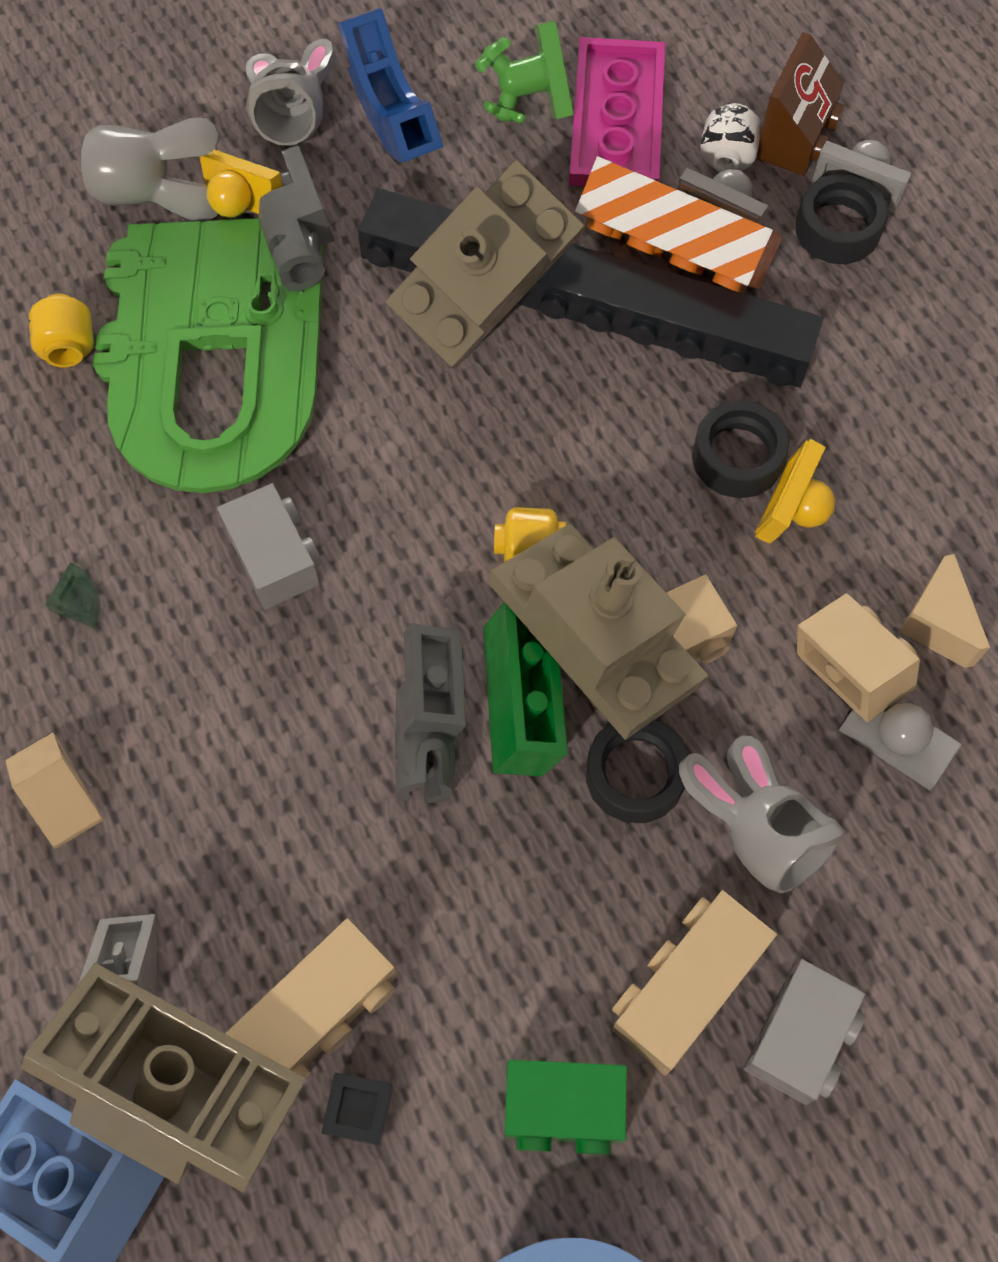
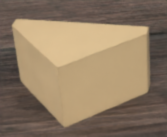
M955 554L944 556L901 628L900 633L967 668L975 666L988 651L990 645Z
M54 733L49 734L5 760L12 788L55 849L104 820Z

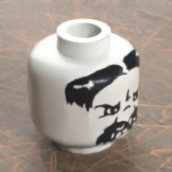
M738 103L727 104L713 110L706 119L701 139L700 153L703 160L711 168L719 172L728 169L743 171L749 168L756 160L762 131L759 117L747 106Z

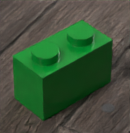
M508 1060L504 1139H516L517 1151L551 1152L552 1141L576 1142L575 1153L611 1155V1144H622L626 1141L627 1065Z

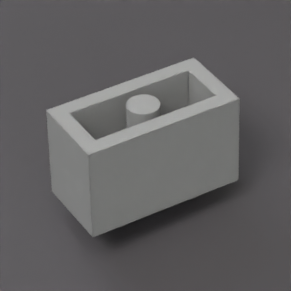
M273 483L216 507L225 531L264 610L320 585L315 567L322 565L319 553L310 537L301 540L295 528L302 524L298 512L290 497L281 500Z
M801 959L791 968L743 1070L804 1105L816 1101L819 1095L827 1098L834 1089L842 1070V1066L835 1063L843 1042L852 1045L865 1021L866 1014L858 1010L865 993Z

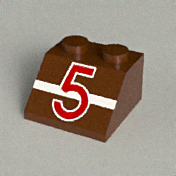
M802 32L770 95L756 158L805 176L812 160L818 162L825 142L830 139V136L825 135L827 129L832 131L837 129L845 108L844 104L839 103L844 83L810 34Z

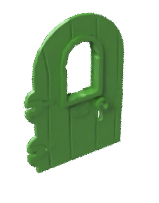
M259 218L205 222L128 224L127 237L115 241L106 255L107 266H120L119 268H106L103 279L108 290L114 296L119 297L117 320L105 324L96 336L95 349L101 352H110L95 353L93 358V367L98 377L104 382H109L107 398L108 426L116 447L134 470L153 483L176 491L210 493L234 489L242 484H247L261 478L280 465L292 453L302 440L312 421L317 395L322 278L314 286L305 290L288 291L283 286L278 275L273 257L260 227ZM324 245L320 246L322 263L324 259ZM263 283H271V293L268 292L271 306L263 311ZM219 348L225 350L246 348L242 408L237 421L222 432L219 438L205 441L191 439L190 435L177 425L174 414L178 410L183 350L210 351Z

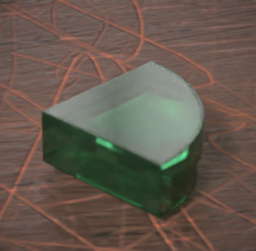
M70 562L45 605L51 612L95 628L100 614V598L98 591H96L97 589H95L96 587H94L91 582L92 580L86 572Z

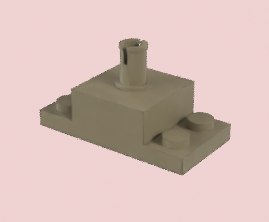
M516 159L485 193L476 186L414 253L410 260L417 267L385 302L435 352L455 369L586 230L585 225Z
M568 524L492 569L490 572L488 584L625 740L702 687L709 676L673 637L686 614L615 537L593 549L571 524Z
M97 963L92 965L26 1052L21 1066L22 1070L76 1099L69 1123L72 1126L176 1184H179L189 1165L193 1164L243 1193L306 1078Z

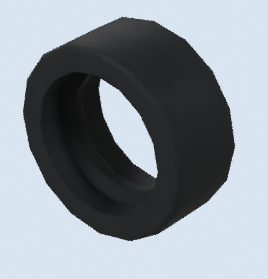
M846 174L822 177L808 187L801 200L796 217V235L801 246L813 257L822 261L845 265L861 261L875 250L888 219L887 203L881 191L867 180ZM828 205H844L856 210L864 217L867 228L855 233H840L822 224L815 212L820 207Z
M743 400L722 403L710 410L698 426L692 453L695 472L707 487L720 495L738 499L758 496L772 488L781 475L788 456L790 440L784 423L773 411L761 404ZM740 429L750 431L760 437L769 449L768 460L759 468L747 470L732 468L720 461L711 449L712 441L717 434L725 430Z
M657 719L626 740L609 723L596 735L589 749L586 763V784L593 801L607 815L625 823L645 824L664 817L678 804L685 788L679 774V763L689 754L682 738L668 724ZM630 740L645 741L656 746L664 754L669 766L668 780L664 788L655 796L646 799H631L618 793L610 785L606 775V761L610 752L619 744Z

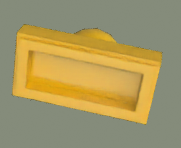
M215 149L210 154L199 156L204 183L207 185L206 198L211 209L221 216L236 217L243 214L246 210L258 214L260 198L272 190L283 187L279 171Z
M812 439L806 440L789 458L757 525L755 537L771 544L789 527L792 520L799 526L812 528L826 523L831 518L836 503L832 489L823 481L812 478L826 448L825 446Z

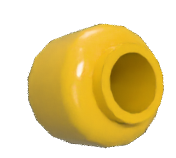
M52 294L39 300L32 306L28 314L30 343L32 351L39 358L52 366L63 368L77 365L84 357L91 353L94 347L91 312L83 302L65 294Z
M511 508L506 514L505 524H495L494 554H504V562L565 527L566 522L558 521L556 512L549 508Z

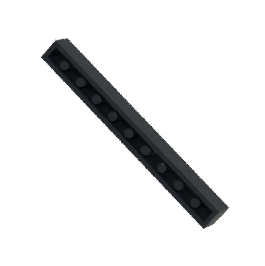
M378 188L357 230L361 258L367 259L378 267L385 268L390 266L412 273L417 266L410 258L454 210ZM574 244L565 251L515 305L539 310L547 317L553 319L565 318L585 324L596 332L609 331L623 335L640 345L647 346L653 344L667 348L684 358H700L714 362L731 372L744 371L761 376L778 386L791 385L801 388L824 319L823 316Z

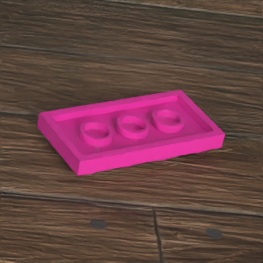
M579 37L569 186L585 187L597 156L659 182L665 42Z

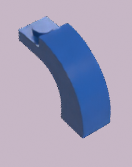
M376 8L337 22L351 67H348V71L367 118L386 151L395 160L406 162L443 148L431 103L420 100L414 94L404 76L382 8Z

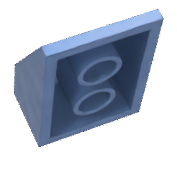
M15 1079L0 1102V1229L47 1262H116L162 1183L164 1176L69 1124L72 1116L71 1111Z

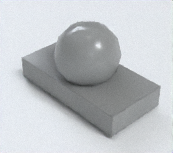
M878 140L858 142L851 150L826 141L820 152L812 181L814 183L822 177L834 174L857 176L869 181L881 191L887 203L888 212L895 213L912 173L891 165V154L887 147Z
M686 168L680 177L679 191L764 225L769 205L752 198L753 186L750 178L742 171L728 169L721 171L711 179L692 169Z
M895 703L868 723L852 710L839 729L840 732L929 791L936 785L962 745L934 727L930 715L922 707L912 703Z

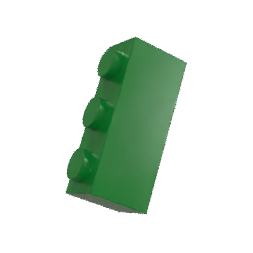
M503 602L483 627L493 773L543 777L568 754L560 665L509 606Z

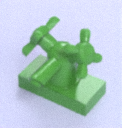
M556 21L534 25L539 49L537 55L511 62L503 53L512 44L505 37H500L497 42L488 45L484 49L481 58L476 61L475 67L482 73L490 65L498 74V84L501 89L498 104L485 100L484 109L489 114H493V116L503 122L515 121L523 123L527 115L514 110L518 97L545 91L548 95L552 117L560 119L573 115Z

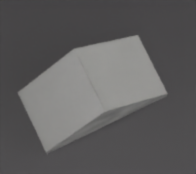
M156 914L100 919L79 982L92 965L97 963L157 996Z

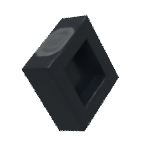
M335 1072L321 1134L381 1146L394 1087L393 1084Z

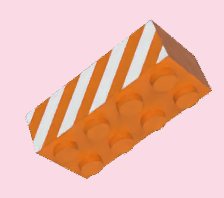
M598 156L575 212L588 217L585 227L618 240L621 239L623 233L630 235L627 245L660 258L664 250L672 253L669 263L702 276L706 268L716 272L712 280L713 282L743 294L748 286L760 289L783 236L770 228Z

